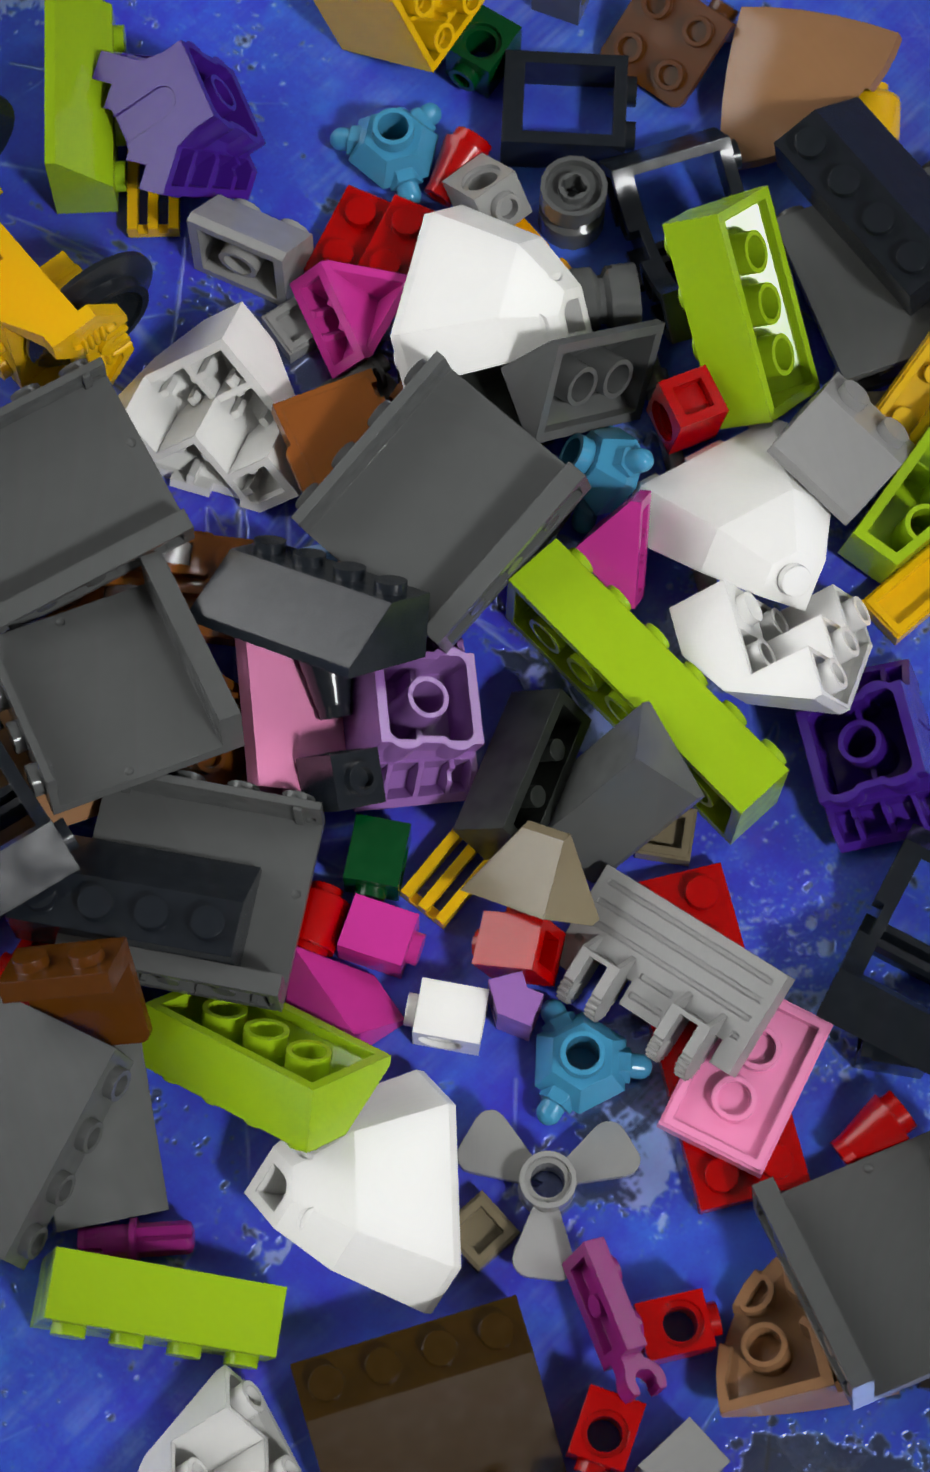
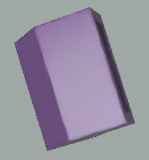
M523 971L488 979V989H490L489 1005L496 1029L529 1041L540 1014L544 994L527 987Z

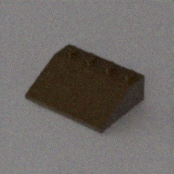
M516 1295L290 1364L320 1472H567L533 1348Z

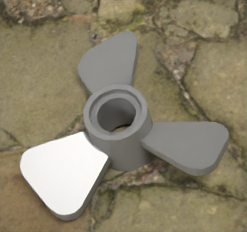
M496 1110L483 1111L476 1117L457 1151L458 1164L463 1171L473 1175L518 1184L519 1199L530 1214L513 1253V1267L522 1277L555 1282L567 1280L562 1263L572 1254L561 1213L571 1204L576 1185L625 1178L633 1175L640 1165V1155L623 1127L616 1122L605 1121L597 1125L567 1157L555 1151H541L532 1155L505 1117ZM542 1171H551L562 1180L563 1190L554 1197H542L531 1186L533 1176Z

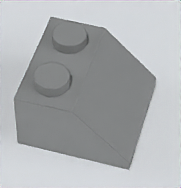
M220 194L191 211L186 221L194 269L277 305H281L294 297L289 284L304 274V267L314 250L313 235L303 225L288 218L278 220L262 213L256 205L245 199L237 198L232 200Z
M837 372L794 415L767 452L846 526L900 468L915 444L909 439L906 429L900 422L892 417H886L870 402L867 392L861 385L853 380H847Z

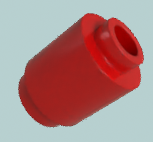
M312 881L297 944L298 947L324 957H333L351 907L346 900L342 899L343 890L326 882Z

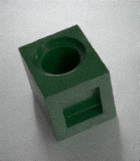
M482 4L446 54V74L461 89L470 92L474 90L489 98L504 77L506 50H521L522 27ZM475 52H486L490 55L487 57H476L472 54Z
M356 813L343 875L345 892L353 893V898L355 893L384 903L386 899L399 902L412 839L410 823Z

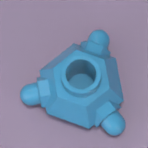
M426 103L420 108L416 107L410 111L405 107L388 108L380 113L359 119L358 126L351 125V128H336L330 135V143L336 150L346 151V154L350 155L349 162L382 189L390 188L391 191L396 190L398 196L419 204L421 200L419 184L423 183L422 178L429 177L439 137L434 132L436 130L435 125L441 120V109L434 103Z
M609 426L591 430L586 436L576 433L568 439L560 453L559 459L565 464L570 462L586 475L592 487L574 509L572 516L574 530L581 534L588 533L595 526L597 516L613 512L636 489L640 473L650 470L654 464L653 454L648 449L641 448L637 439L619 427Z
M549 999L543 1003L540 1013L545 1025L542 1027L543 1032L537 1034L535 1087L541 1090L539 1095L543 1097L537 1107L536 1116L542 1124L547 1126L556 1124L565 1111L570 1114L573 1110L580 1114L624 1092L625 1083H630V1078L644 1079L651 1074L653 1069L651 1059L645 1054L632 1053L631 1047H627L626 1038L600 1022H593L584 1015V1012L577 1015L574 1011L568 1012L563 1003L557 999Z

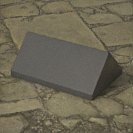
M659 319L552 340L501 367L522 428L541 443L640 419L647 395L646 390L651 380L665 323Z
M650 701L640 704L575 760L548 827L571 834L584 875L592 883L597 882L607 864L617 868L705 797Z

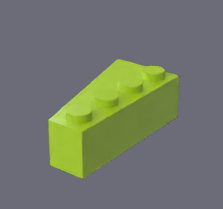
M930 425L837 552L880 584L930 543Z
M56 1246L42 1258L30 1327L50 1330V1335L65 1339L85 1340V1335L108 1339V1345L124 1349L143 1350L144 1344L166 1347V1355L182 1359L200 1360L201 1352L224 1356L223 1365L257 1370L259 1361L266 1362L276 1358L287 1287Z

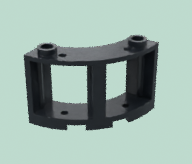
M716 127L598 161L599 167L604 171L608 182L607 199L615 226H620L624 238L627 241L631 240L634 250L627 251L625 256L628 262H634L636 265L640 292L646 291L648 298L652 299V302L657 303V305L650 307L653 319H659L665 323L663 334L671 344L692 339L693 337L686 312L679 302V286L670 274L674 272L672 260L666 253L664 240L654 242L641 205L634 175L713 152L725 198L744 192L738 172L742 168L739 146L735 139H730V136Z
M0 720V731H1V730H3L5 727H4L2 721ZM0 741V770L9 783L0 789V831L27 815L35 824L31 829L0 846V916L79 870L80 868L71 852L80 846L63 818L52 822Z
M913 823L872 903V906L880 909L877 918L868 913L865 915L846 952L839 971L834 976L816 1016L930 1075V1009L863 975L873 955L930 985V946L888 925L920 860L923 859L930 863V831Z

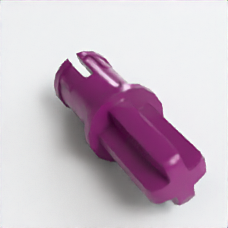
M131 1217L128 1224L78 1228L77 1246L78 1250L83 1249L86 1252L141 1261V1257L186 1255L192 1253L195 1246V1231L191 1221L188 1220L140 1223L137 1217Z

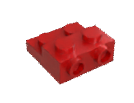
M348 184L304 267V273L321 261L331 260L408 275L424 214L435 211L394 194L391 202Z

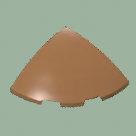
M741 7L727 64L720 131L730 136V139H735L739 146L742 157V168L739 170L777 162L774 142L815 109L859 97L864 89L874 92L886 76L897 55L902 41L900 34L873 24L837 15L777 7Z
M776 1256L764 1270L758 1271L755 1269L733 1302L734 1317L725 1343L719 1344L716 1366L717 1397L722 1418L792 1414L850 1405ZM900 1391L895 1392V1393H893V1394H891V1395H888V1396L900 1394Z

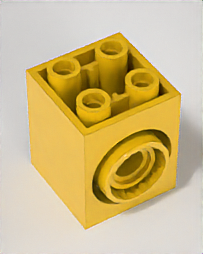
M313 0L342 50L431 73L436 70L485 2V0Z

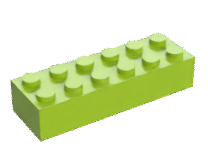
M555 538L508 579L506 619L613 727L640 704L650 701L705 796L693 808L698 809V813L731 845L777 803L789 769L785 766L786 758L775 744L768 739L760 741L746 727L747 720L732 702L729 700L721 702L707 688V679L694 664L689 661L682 663L668 649L670 647L668 640L656 626L651 623L643 625L630 612L631 605L619 589L613 585L605 587L592 574L593 567L582 552L575 547H571L568 550Z

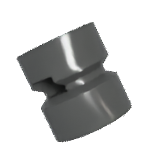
M570 155L555 160L544 171L541 177L538 225L541 234L550 244L561 249L577 250L587 247L597 240L603 230L608 182L604 171L596 162L583 156Z
M634 262L604 266L600 275H596L591 267L568 269L582 286L592 332L599 331L603 324H606L610 329L642 322L640 284Z

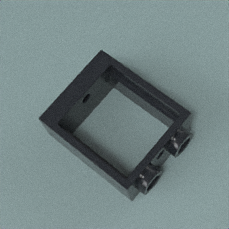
M506 50L500 163L508 167L547 168L555 160L571 155L583 156L596 162L599 166L598 161L624 154V152L634 151L636 122L626 121L627 107H636L637 76H628V56ZM524 84L613 88L612 134L523 131Z

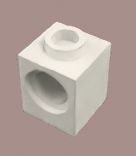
M422 977L420 993L409 992L403 1025L413 1027L412 1044L479 1056L490 989Z

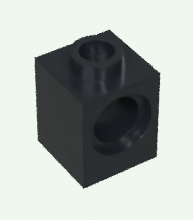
M378 747L346 749L296 758L301 792L313 796L317 802H322L324 812L343 811L386 802Z

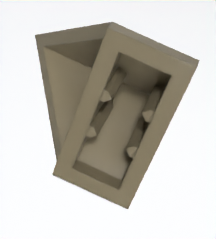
M529 820L460 889L461 891L543 920L593 926L599 920L571 834Z

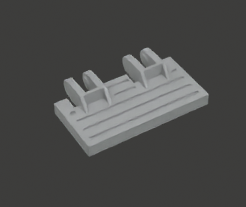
M607 864L590 891L599 920L593 926L571 923L565 932L566 938L559 966L567 971L564 974L563 980L560 981L556 997L567 1005L575 1002L601 963L607 969L585 1004L584 1015L593 1022L602 1020L607 1012L610 1011V1007L613 1006L629 980L631 984L618 1004L656 1028L653 1037L645 1049L647 1057L656 1063L664 1060L688 1022L692 1021L698 1026L683 1049L682 1054L678 1057L673 1073L684 1081L692 1079L700 1069L701 1064L704 1063L718 1038H720L722 1041L709 1062L736 1078L795 979Z

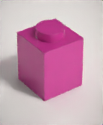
M355 893L337 943L338 958L402 979L407 964L417 965L426 940V934L418 932L420 928L419 914Z

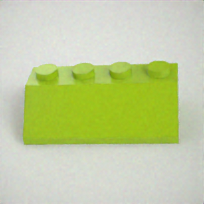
M44 0V164L57 214L119 212V192H127L126 160L118 161V146H127L126 140L112 110L104 108L111 84L92 79L101 50L126 53L125 25H116L112 4L104 0Z
M768 185L689 209L663 223L662 227L665 234L664 246L674 267L679 286V302L686 312L693 337L692 350L694 356L699 361L700 366H707L729 409L720 429L773 422L821 389Z
M171 992L146 1002L152 1024V1032L148 1040L142 1043L147 1069L159 1074L165 1081L177 1084L202 1097L206 1103L219 1106L243 1119L247 1125L262 1129L281 1139L290 1148L308 1153L346 1135L390 1066V1054L284 1002L282 1012L178 992Z

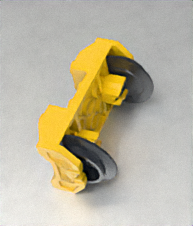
M1 95L0 154L11 137L15 123L13 107ZM0 222V377L6 380L11 376L20 388L32 383H39L40 387L60 378L59 371L66 365L82 358H86L91 362L101 357L105 363L107 377L113 385L134 351L129 334L139 323L148 306V289L153 275V267L148 258L139 252H121L104 258L82 270L64 251H61L39 267Z

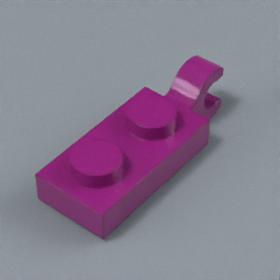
M604 1237L584 1241L562 1263V1267L603 1370L613 1369L618 1395L625 1404L631 1403L641 1394L635 1377L642 1379L646 1383L651 1397L656 1396L667 1387L666 1376L656 1362L645 1358L640 1352L647 1345L644 1338V1326L640 1315L632 1308L623 1286L620 1265L616 1258L610 1254Z

